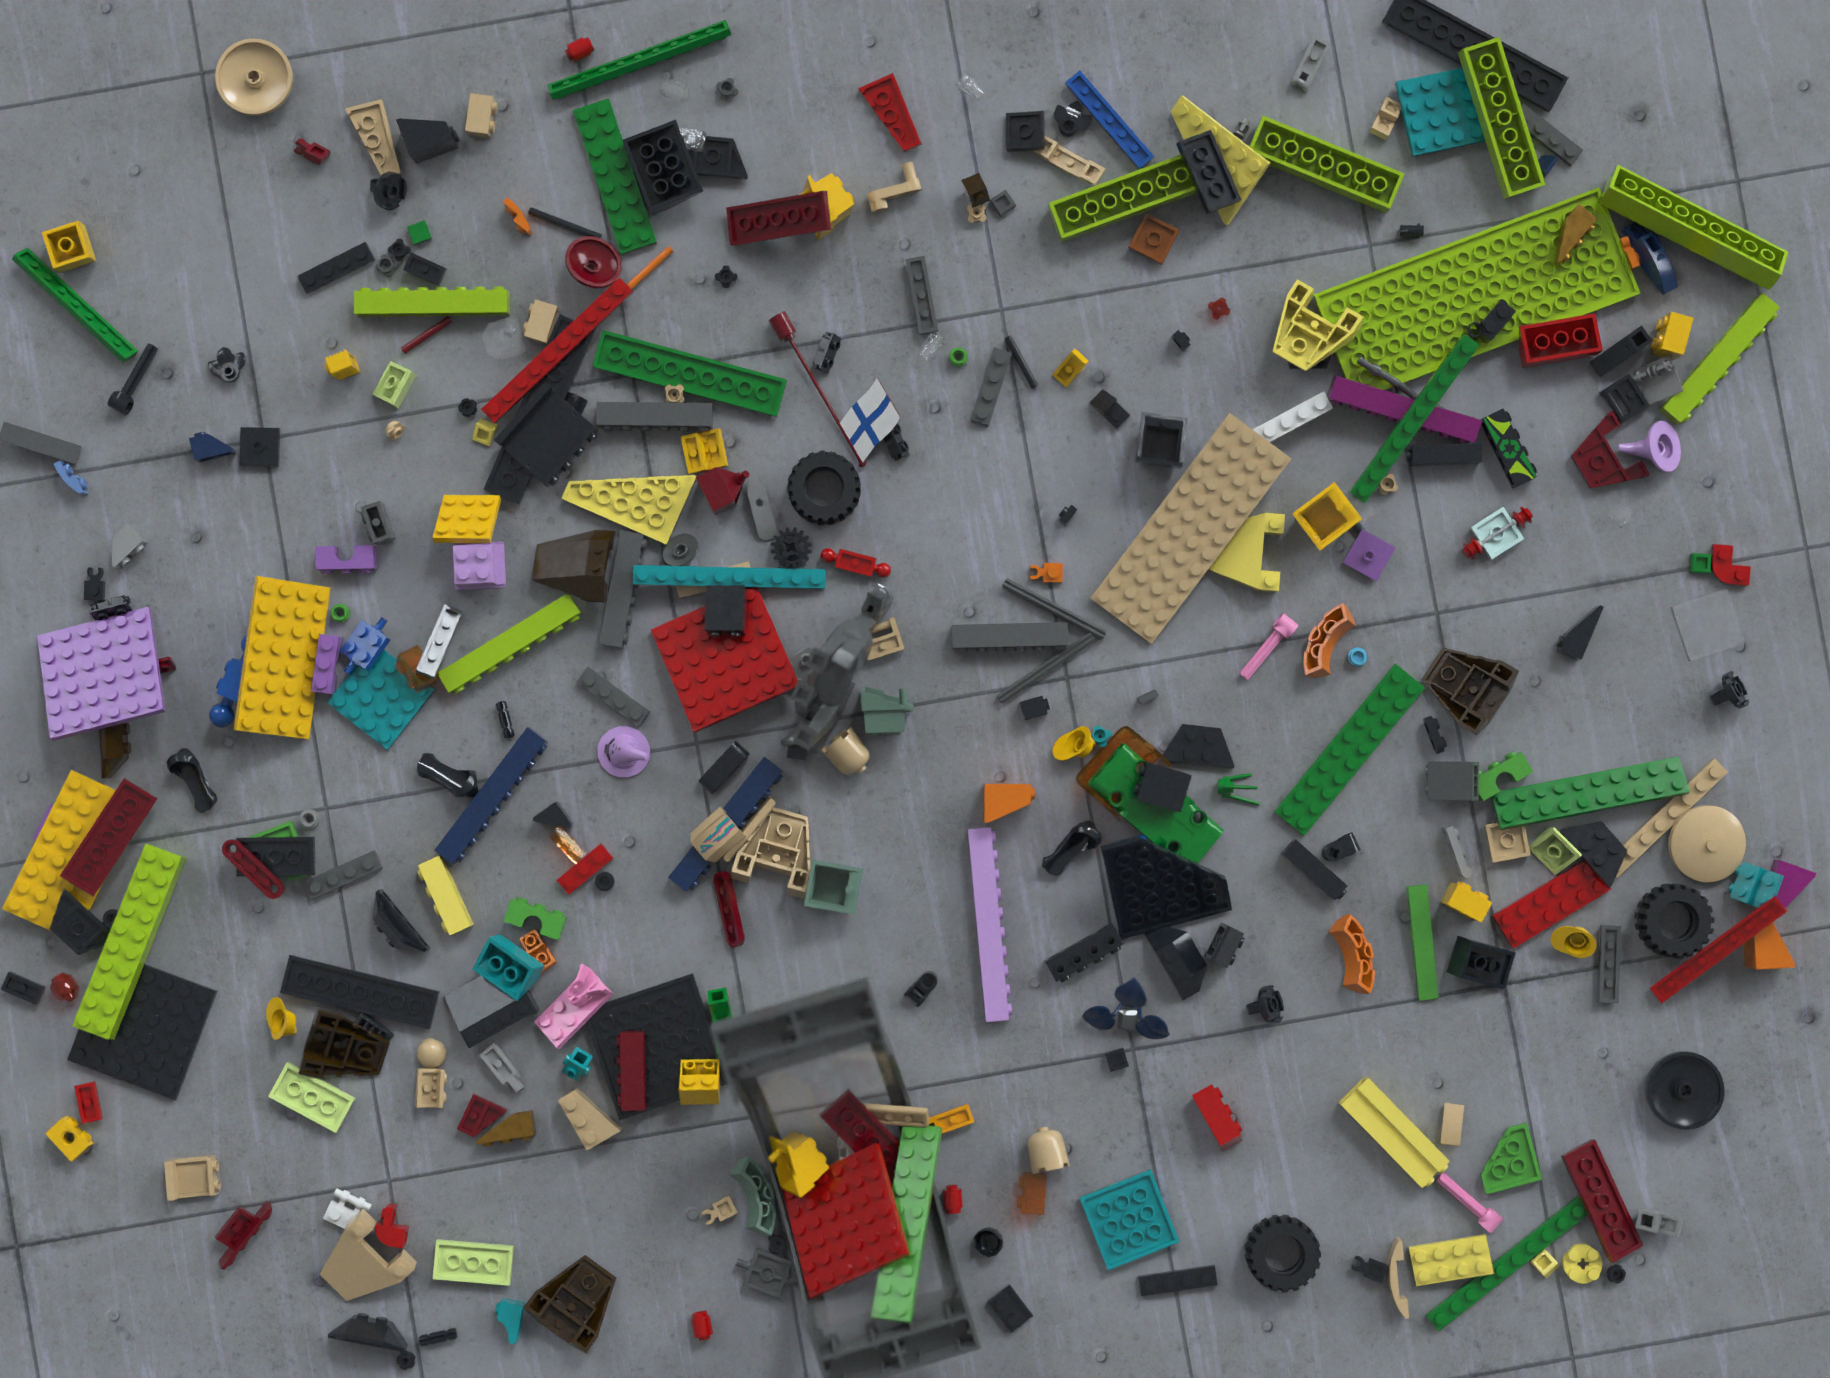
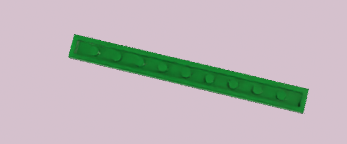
M723 20L547 84L552 100L561 99L573 92H580L584 88L597 86L606 80L616 79L620 75L633 73L642 67L652 66L656 62L671 59L675 55L688 53L697 47H704L711 42L724 40L732 34L727 21Z
M1465 334L1461 335L1349 490L1350 494L1363 503L1367 502L1480 346L1478 343Z
M1576 1196L1492 1262L1494 1274L1471 1278L1425 1314L1435 1328L1440 1331L1586 1217L1587 1213L1580 1198Z

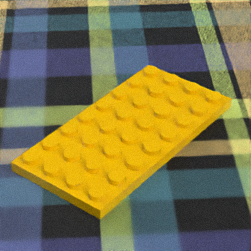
M255 576L233 730L309 739L316 692L311 690L319 634H324L330 587Z
M70 771L2 907L3 910L50 930L49 927L62 890L65 888L90 911L102 885L96 894L92 896L60 877V874L116 789L77 771Z

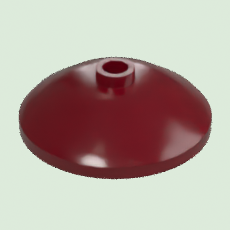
M594 236L580 237L569 245L565 254V264L568 272L576 281L590 288L608 287L618 279L621 273L622 263L617 250L601 238Z

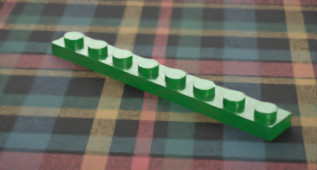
M28 247L13 255L12 260L122 363L136 356L138 350Z

